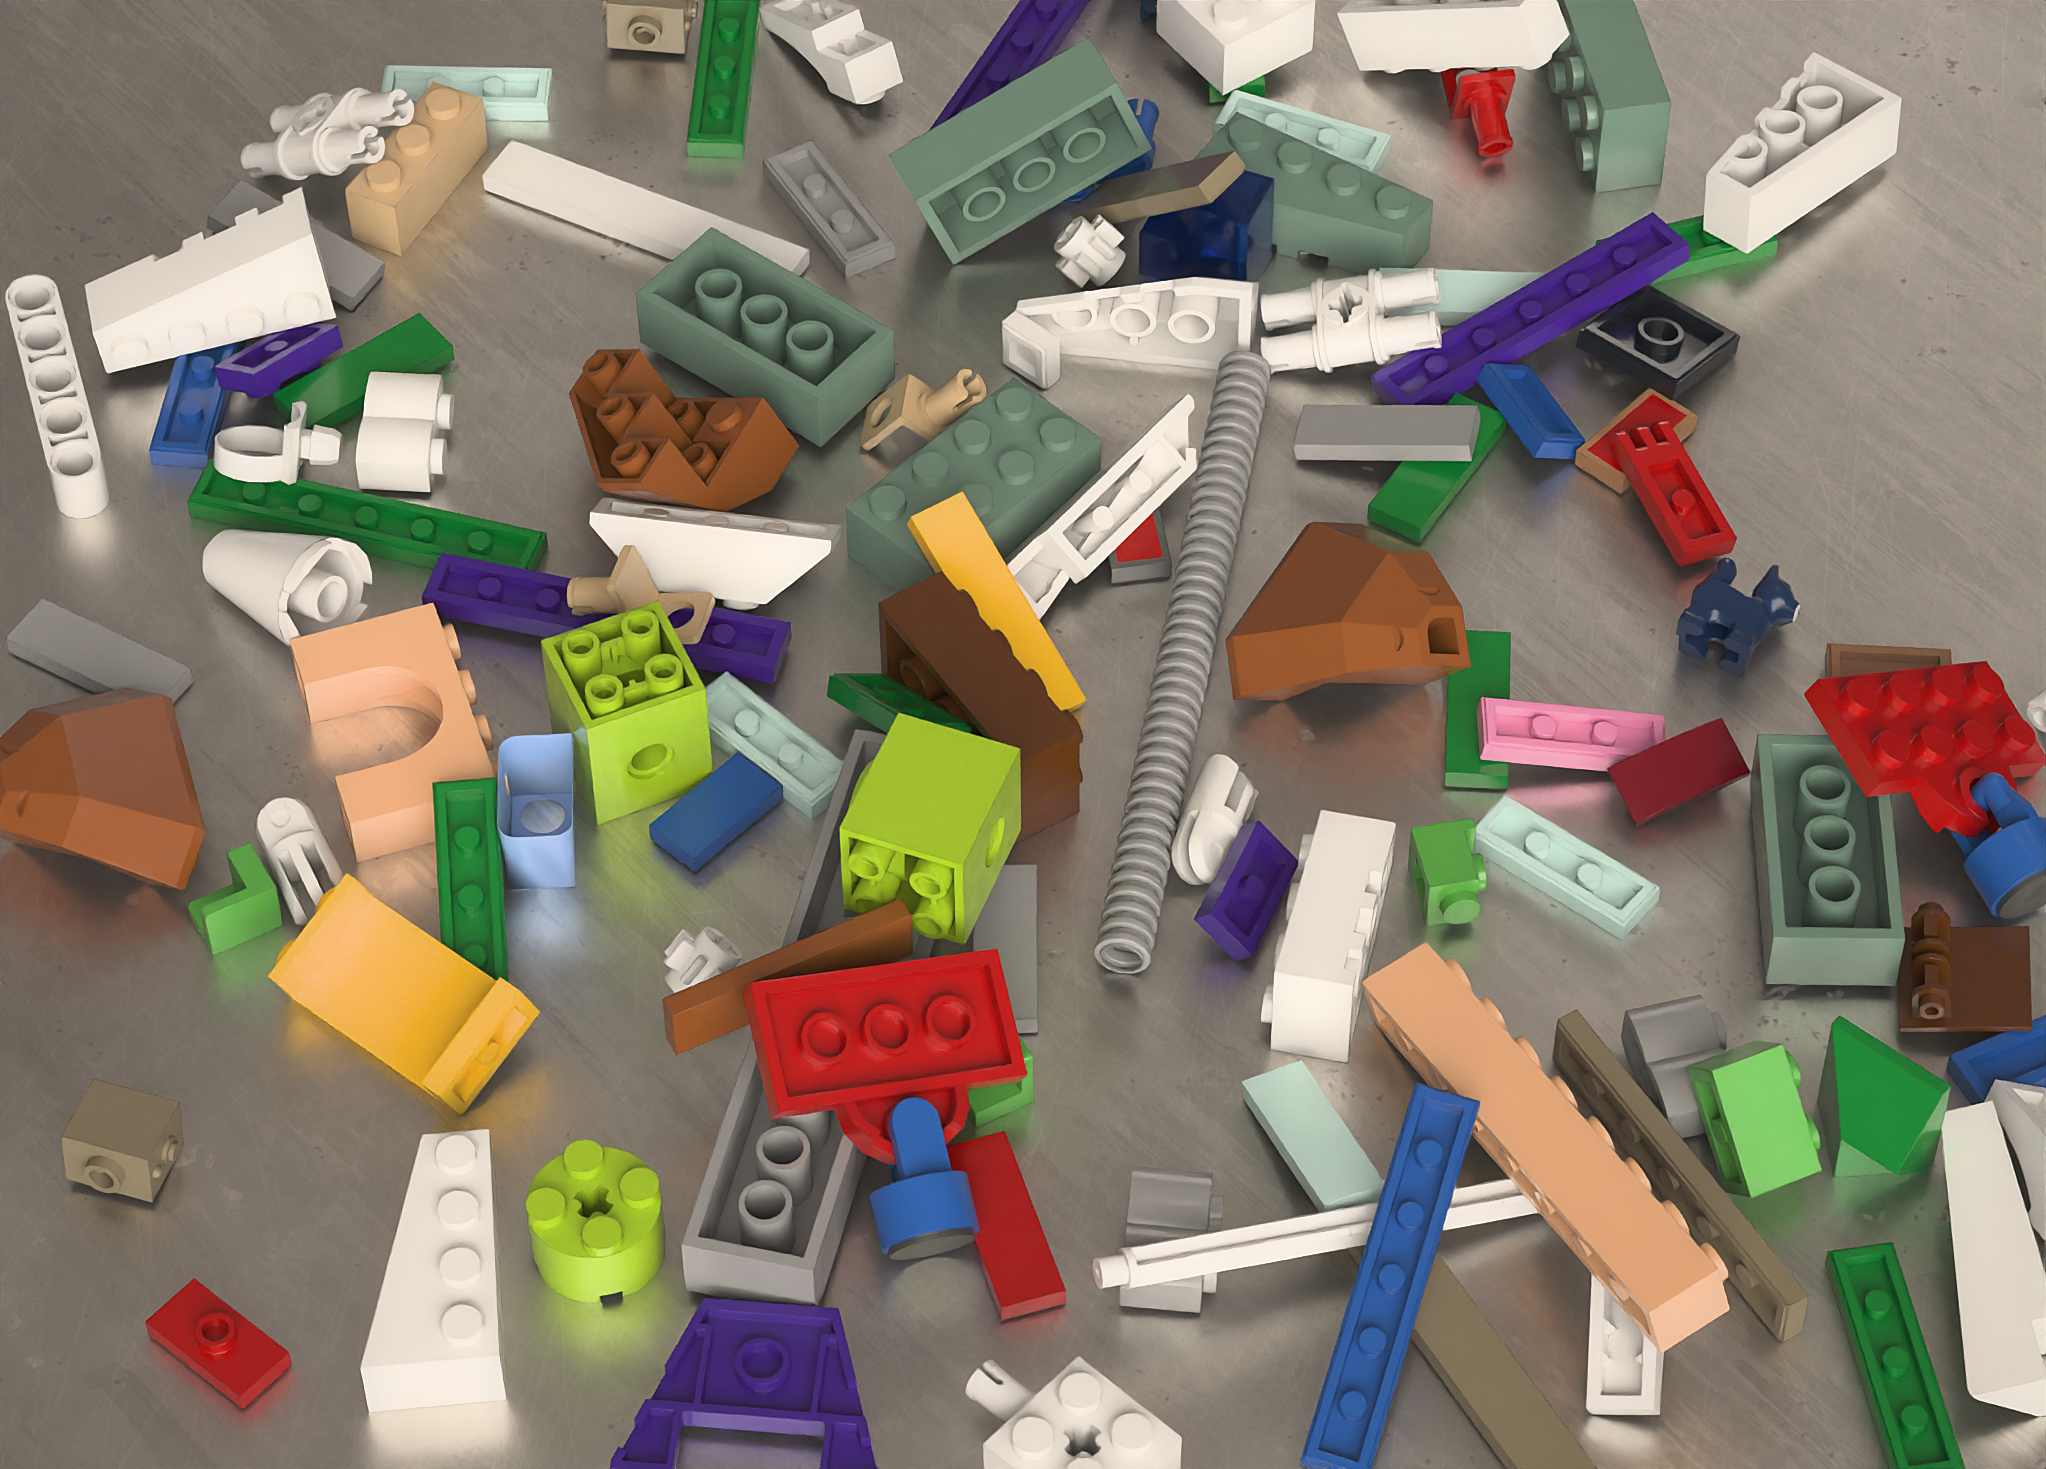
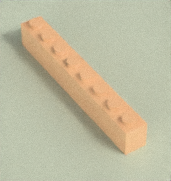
M1424 942L1361 981L1374 1023L1430 1087L1480 1101L1472 1136L1660 1353L1730 1310L1722 1282L1729 1275L1715 1249L1707 1242L1700 1246L1695 1243L1689 1236V1227L1678 1208L1668 1199L1660 1203L1653 1196L1649 1180L1637 1162L1631 1157L1624 1161L1619 1158L1614 1152L1612 1139L1601 1122L1594 1116L1585 1120L1577 1111V1102L1566 1083L1557 1075L1549 1079L1543 1073L1541 1062L1530 1043L1521 1035L1515 1039L1506 1031L1505 1021L1495 1004L1487 996L1480 1000L1476 998L1471 992V984L1466 974L1453 958L1443 961L1427 942Z

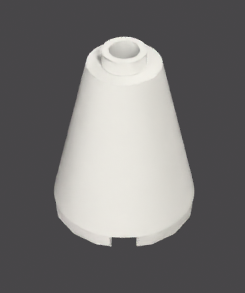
M227 529L218 533L208 543L203 553V575L205 580L289 648H291L290 639L360 622L366 616L369 604L361 602L364 582L372 585V570L367 555L355 543L343 538Z

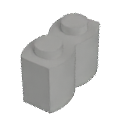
M1700 994L1626 1010L1621 1039L1629 1066L1638 1085L1681 1138L1705 1134L1706 1130L1686 1066L1725 1052L1724 1050L1727 1049V1033L1721 1015L1718 1012L1710 1013L1706 1002Z
M1132 1166L1124 1248L1220 1231L1222 1227L1224 1195L1211 1194L1213 1173ZM1217 1272L1125 1289L1123 1285H1120L1119 1306L1200 1313L1202 1292L1216 1293Z

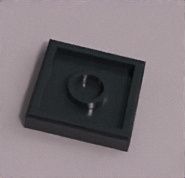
M1648 284L1620 300L1580 329L1576 347L1673 401L1735 354L1740 335Z

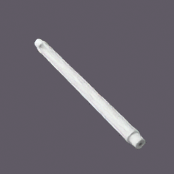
M1510 1178L1455 1188L1443 1230L1539 1212ZM1379 1202L1118 1249L1116 1255L1094 1258L1092 1264L1094 1280L1099 1289L1123 1285L1125 1289L1366 1245Z

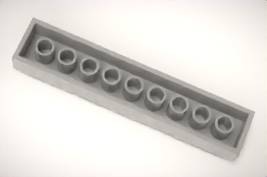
M859 729L854 730L781 948L859 915L854 911L843 908L839 827L848 812L849 803L860 774L865 766L875 759L887 734ZM912 929L913 954L896 962L929 958L935 939L928 938ZM752 1036L681 1243L685 1288L689 1291L740 1301L819 1307L867 1155L862 1153L844 1134L834 1110L776 1119L770 1118Z

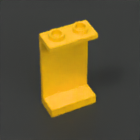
M348 873L344 875L336 887L329 889L321 897L317 904L315 915L299 936L289 941L282 948L277 957L276 966L267 976L295 1002L460 1117H462L540 1013L519 989L501 977L497 981L374 898L357 879Z

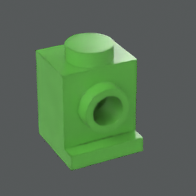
M1473 818L1411 828L1408 869L1426 926L1444 923H1466L1475 919L1481 911L1478 892L1486 891L1487 875L1481 854H1474L1476 825Z

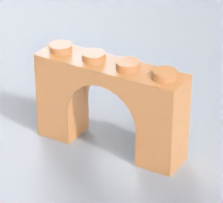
M434 603L289 640L296 680L311 724L376 707L401 706L425 713L440 725L435 736L423 748L412 755L396 761L335 776L341 816L357 863L435 842L433 782L496 777L498 785V760L490 762L486 752L493 750V741L484 713L476 716L473 715L470 706L477 704V697L471 674L468 668L457 670L454 661L461 659V652L452 624L441 625ZM505 773L507 793H508V796H510V790H509L508 780H507V776H506V773Z

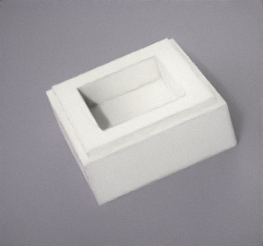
M1015 310L1002 321L1003 364L1047 390L1060 379V338Z

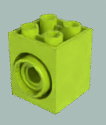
M659 600L541 640L552 734L572 733L575 782L597 825L686 795L713 773L706 688Z
M898 713L875 759L870 761L860 774L849 803L848 812L839 827L843 908L860 915L901 898L912 914L913 930L928 938H943L965 945L1021 831L1020 748Z

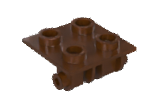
M1935 902L1921 904L1911 918V927H1904L1905 943L1899 967V1032L2032 1031L2029 926L1951 927L1950 917L1940 904Z

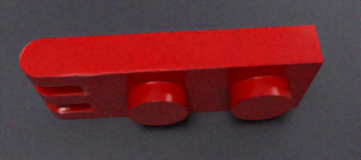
M1667 420L1653 422L1651 432L1646 425H1641L1630 430V437L1624 430L1610 434L1609 445L1613 455L1678 567L1732 553L1737 537Z

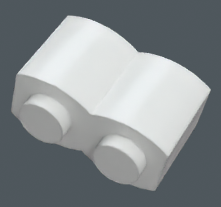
M370 372L365 394L364 413L359 428L355 462L359 489L431 492L434 475H444L447 461L446 439L440 438L442 429H452L454 397L453 394L444 393L442 375Z

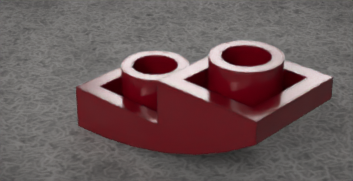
M1722 717L1674 736L1607 768L1637 828L1691 800L1697 802L1751 775Z

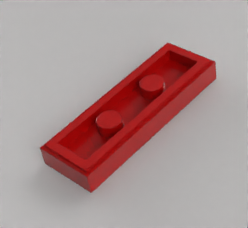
M1005 1131L946 1146L951 1170L963 1171L968 1174L980 1225V1232L975 1235V1240L972 1243L1001 1321L1065 1304L1066 1289Z

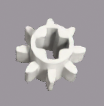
M1097 215L1092 223L1079 216L1066 226L1055 242L1054 250L1062 256L1055 267L1079 288H1082L1088 279L1095 285L1102 286L1116 274L1125 260L1126 253L1117 246L1124 239V235L1101 215Z
M705 926L696 938L686 929H682L664 951L667 955L664 963L671 968L665 975V981L677 993L737 967L736 965L743 955L740 949L728 937L712 927Z

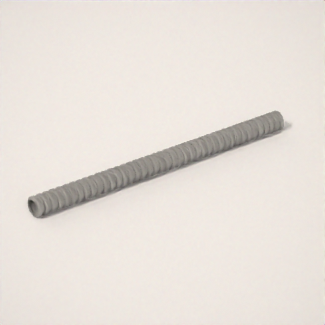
M1239 350L1230 352L1219 363V373L1216 377V387L1213 391V400L1210 405V414L1207 419V428L1204 433V442L1202 443L1198 469L1195 475L1196 481L1192 489L1193 495L1189 503L1190 509L1187 512V523L1184 526V537L1181 540V551L1178 555V565L1174 573L1175 579L1171 587L1172 594L1168 601L1169 608L1165 615L1166 622L1162 629V638L1156 657V667L1154 668L1153 681L1150 685V696L1147 699V710L1144 713V725L1141 728L1137 756L1134 760V770L1130 778L1131 785L1127 792L1128 800L1125 803L1124 816L1121 820V831L1117 839L1118 846L1114 853L1115 861L1111 867V878L1107 886L1108 893L1104 900L1105 908L1101 914V925L1097 933L1098 940L1094 947V956L1099 964L1117 973L1132 974L1145 970L1151 962V950L1155 944V933L1158 929V918L1161 914V902L1165 895L1164 887L1167 884L1168 870L1171 866L1172 844L1181 817L1180 810L1184 802L1183 795L1187 788L1186 780L1190 773L1193 748L1196 744V733L1199 729L1202 704L1205 700V689L1208 685L1211 660L1214 656L1217 631L1220 627L1223 602L1225 601L1229 573L1231 572L1232 559L1235 554L1234 547L1238 539L1237 532L1240 529V518L1243 515V504L1246 500V490L1249 485V476L1255 456L1254 450L1257 446V436L1260 432V422L1266 402L1265 396L1268 393V382L1271 378V367L1267 360L1250 351Z

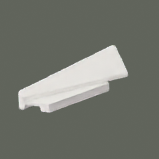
M1189 394L1160 413L1004 559L1038 619L1045 614L1069 578L1075 584L1086 578L1197 469L1196 448H1189L1188 415L1195 409L1194 399Z
M1993 1100L1946 1111L1941 1131L1967 1390L1977 1400L2036 1416H2045L2046 1369L2042 1354H2046V1273Z

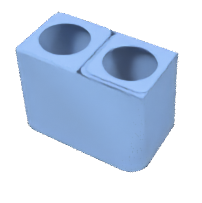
M572 733L512 736L504 740L499 746L497 826L509 890L575 887V776ZM505 773H506L507 780H508V785H509V790H510V796H508V793H507ZM546 799L561 805L565 812V818L561 826L552 832L534 833L526 829L521 822V813L531 802Z

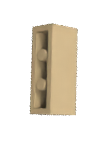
M436 82L430 85L414 105V115L411 122L404 126H397L384 141L385 153L382 159L377 163H366L345 189L352 239L401 257L488 149L483 99Z

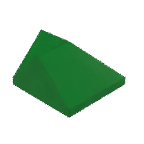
M1840 1015L1831 1024L1817 1098L1833 1177L1891 1173L1903 1175L1927 1171L1935 1161L1951 1085Z

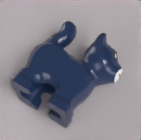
M1724 557L1718 562L1717 570L1710 573L1703 582L1695 587L1689 607L1683 611L1678 620L1676 634L1679 635L1678 650L1684 655L1703 661L1708 651L1706 642L1712 640L1725 646V649L1719 660V667L1741 677L1748 669V664L1753 657V651L1764 641L1769 630L1793 623L1800 614L1801 604L1795 600L1790 584L1780 578L1779 566L1776 564L1769 568L1762 580L1753 589L1751 596H1747L1734 589L1730 585L1737 576V568L1732 559Z

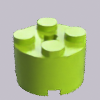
M584 1139L569 1144L563 1154L549 1161L536 1174L527 1192L526 1214L532 1254L543 1281L551 1289L566 1298L584 1303L601 1302L600 1296L621 1291L623 1297L633 1294L646 1286L654 1278L665 1257V1225L659 1179L645 1162L627 1151L609 1146H600L593 1140Z

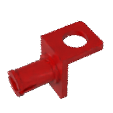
M1474 67L1450 68L1440 72L1451 120L1471 117L1478 144V154L1483 157H1495L1510 151L1514 143L1513 138L1510 136L1505 112L1507 111L1516 80L1514 70H1498L1495 67L1486 71H1478L1480 73L1461 76L1458 84H1456L1457 75L1465 70H1475Z

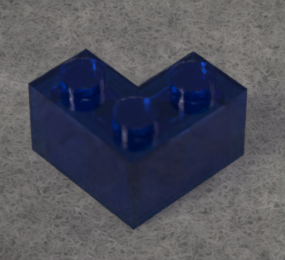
M1244 170L1210 204L1149 216L1139 233V274L1158 281L1202 276L1260 282L1271 262L1275 179Z

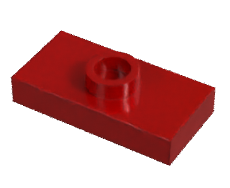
M195 1278L145 1321L150 1337L242 1409L249 1405L292 1365L290 1353Z

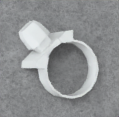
M303 401L292 403L291 423L284 425V431L258 425L235 426L221 430L215 436L214 468L221 474L247 482L282 481L290 485L296 483L298 471L304 459H309L310 465H331L339 462L342 450V434L333 428L314 425L313 430L306 429L307 404ZM240 451H261V452H266V453H271V454H276V455H274V456H250V455H244V454H239V453H235V452H240Z

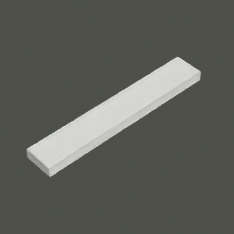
M514 140L508 143L482 175L484 190L672 260L678 257L709 228L713 227L798 276H801L810 264L809 249Z

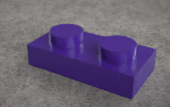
M316 322L272 333L214 366L220 388L243 392L251 398L265 397L277 392L281 388L280 383L297 373L309 372L320 367L323 363L322 359L342 348L343 343L338 325Z
M1260 821L1242 826L1194 920L1235 961L1252 956L1298 867V860Z

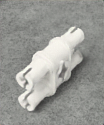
M360 87L349 89L344 94L335 96L328 93L314 94L303 105L277 107L273 111L270 120L273 132H280L276 141L247 144L241 154L242 165L244 169L252 168L248 174L254 179L271 175H282L289 180L298 181L306 179L311 174L340 175L352 164L377 163L385 153L384 139L382 136L375 137L378 133L377 129L394 125H407L411 122L414 115L413 103L411 99L403 100L407 93L402 89H394L384 93H371Z
M1434 266L1424 270L1384 275L1381 270L1377 271L1374 268L1369 269L1368 274L1327 281L1324 277H1318L1317 281H1312L1311 287L1274 294H1261V311L1267 331L1289 326L1313 324L1312 330L1261 338L1262 357L1270 365L1271 374L1310 367H1318L1320 371L1330 373L1333 372L1334 367L1372 361L1382 365L1385 364V361L1390 360L1391 355L1433 347L1435 349L1441 348V328L1436 310L1415 315L1385 318L1389 317V311L1428 304H1440V288Z

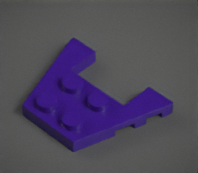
M703 1298L665 1364V1375L651 1399H645L634 1418L635 1427L623 1448L618 1446L611 1459L609 1468L677 1469L683 1427L696 1426L823 1436L820 1469H878L871 1447L866 1417L863 1415L856 1376L839 1308Z

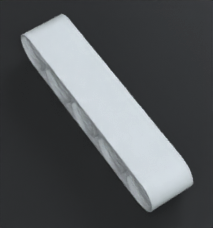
M38 274L25 275L17 278L8 286L5 291V300L55 501L60 512L66 516L76 519L89 518L104 510L110 501V492L98 439L58 288L54 281L47 276Z

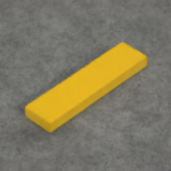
M963 491L911 516L906 525L935 574L942 571L957 590L964 589L971 595L978 608L980 617L992 630L999 629L1006 636L1011 645L1013 655L1026 670L1033 669L1038 673L1044 682L1048 696L1061 711L1067 709L1073 712L1082 707L1087 699Z

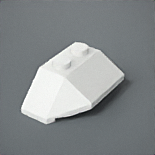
M603 497L591 510L589 520L591 527L617 557H619L624 545H634L658 592H710L714 598L723 599L722 604L724 606L739 610L755 609L759 607V604H767L827 556L841 538L842 525L819 524L624 501Z

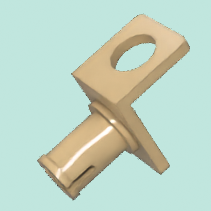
M963 368L947 383L935 390L908 373L868 405L860 446L869 451L902 425L931 442L967 414L972 407L986 399L987 388L985 382L976 373L969 381L963 384L972 374L971 369ZM892 404L888 416L877 426L883 412Z
M634 545L623 546L610 577L574 576L569 581L567 588L568 607L573 608L572 614L576 616H583L585 614H620L658 600L667 617L679 609H693L694 615L691 620L679 628H674L682 644H696L700 641L716 602L710 592L659 593Z

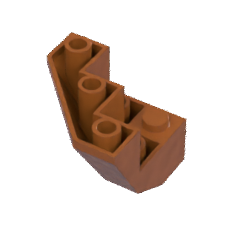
M640 349L596 350L594 355L585 362L582 369L583 372L569 392L596 483L605 492L651 504L728 512L772 491L799 448V444L763 397L677 398Z
M1313 521L1307 524L1225 639L1233 700L1284 701L1325 683L1426 685L1471 667L1462 606L1430 553L1358 523Z
M122 688L28 710L0 737V838L15 844L90 859L142 882L185 891L190 875L197 865L198 852L206 830L171 698L162 694Z

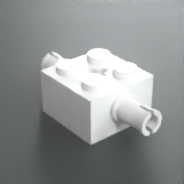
M1079 1356L1041 1391L1036 1393L1030 1391L1001 1368L997 1361L992 1359L983 1363V1369L989 1373L988 1377L980 1369H977L966 1386L965 1392L969 1398L976 1400L1005 1423L983 1443L984 1469H1181L1182 1437Z

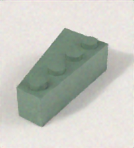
M1236 112L1193 160L1235 150L1246 166L1244 172L1212 203L1174 211V228L1194 233L1196 227L1201 226L1221 231V240L1243 245L1246 238L1277 245V254L1297 259L1299 255L1314 254L1328 258V266L1365 275L1368 274L1369 269L1375 268L1379 271L1380 267L1412 269L1430 248L1433 200Z

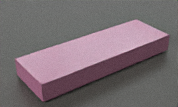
M1487 697L1480 698L1476 710L1479 756L1482 760L1608 772L1607 768L1666 740L1664 715Z

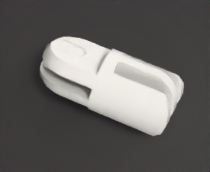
M1215 754L1204 763L1173 840L1171 854L1173 865L1179 877L1190 885L1213 883L1241 827L1247 825L1259 795V791L1253 788L1248 777L1238 770L1239 766L1227 755Z
M285 796L271 800L260 809L255 820V832L260 847L268 861V866L295 923L302 926L310 920L292 881L303 880L317 907L325 891L316 873L325 866L326 873L335 887L344 877V874L310 808L300 799Z

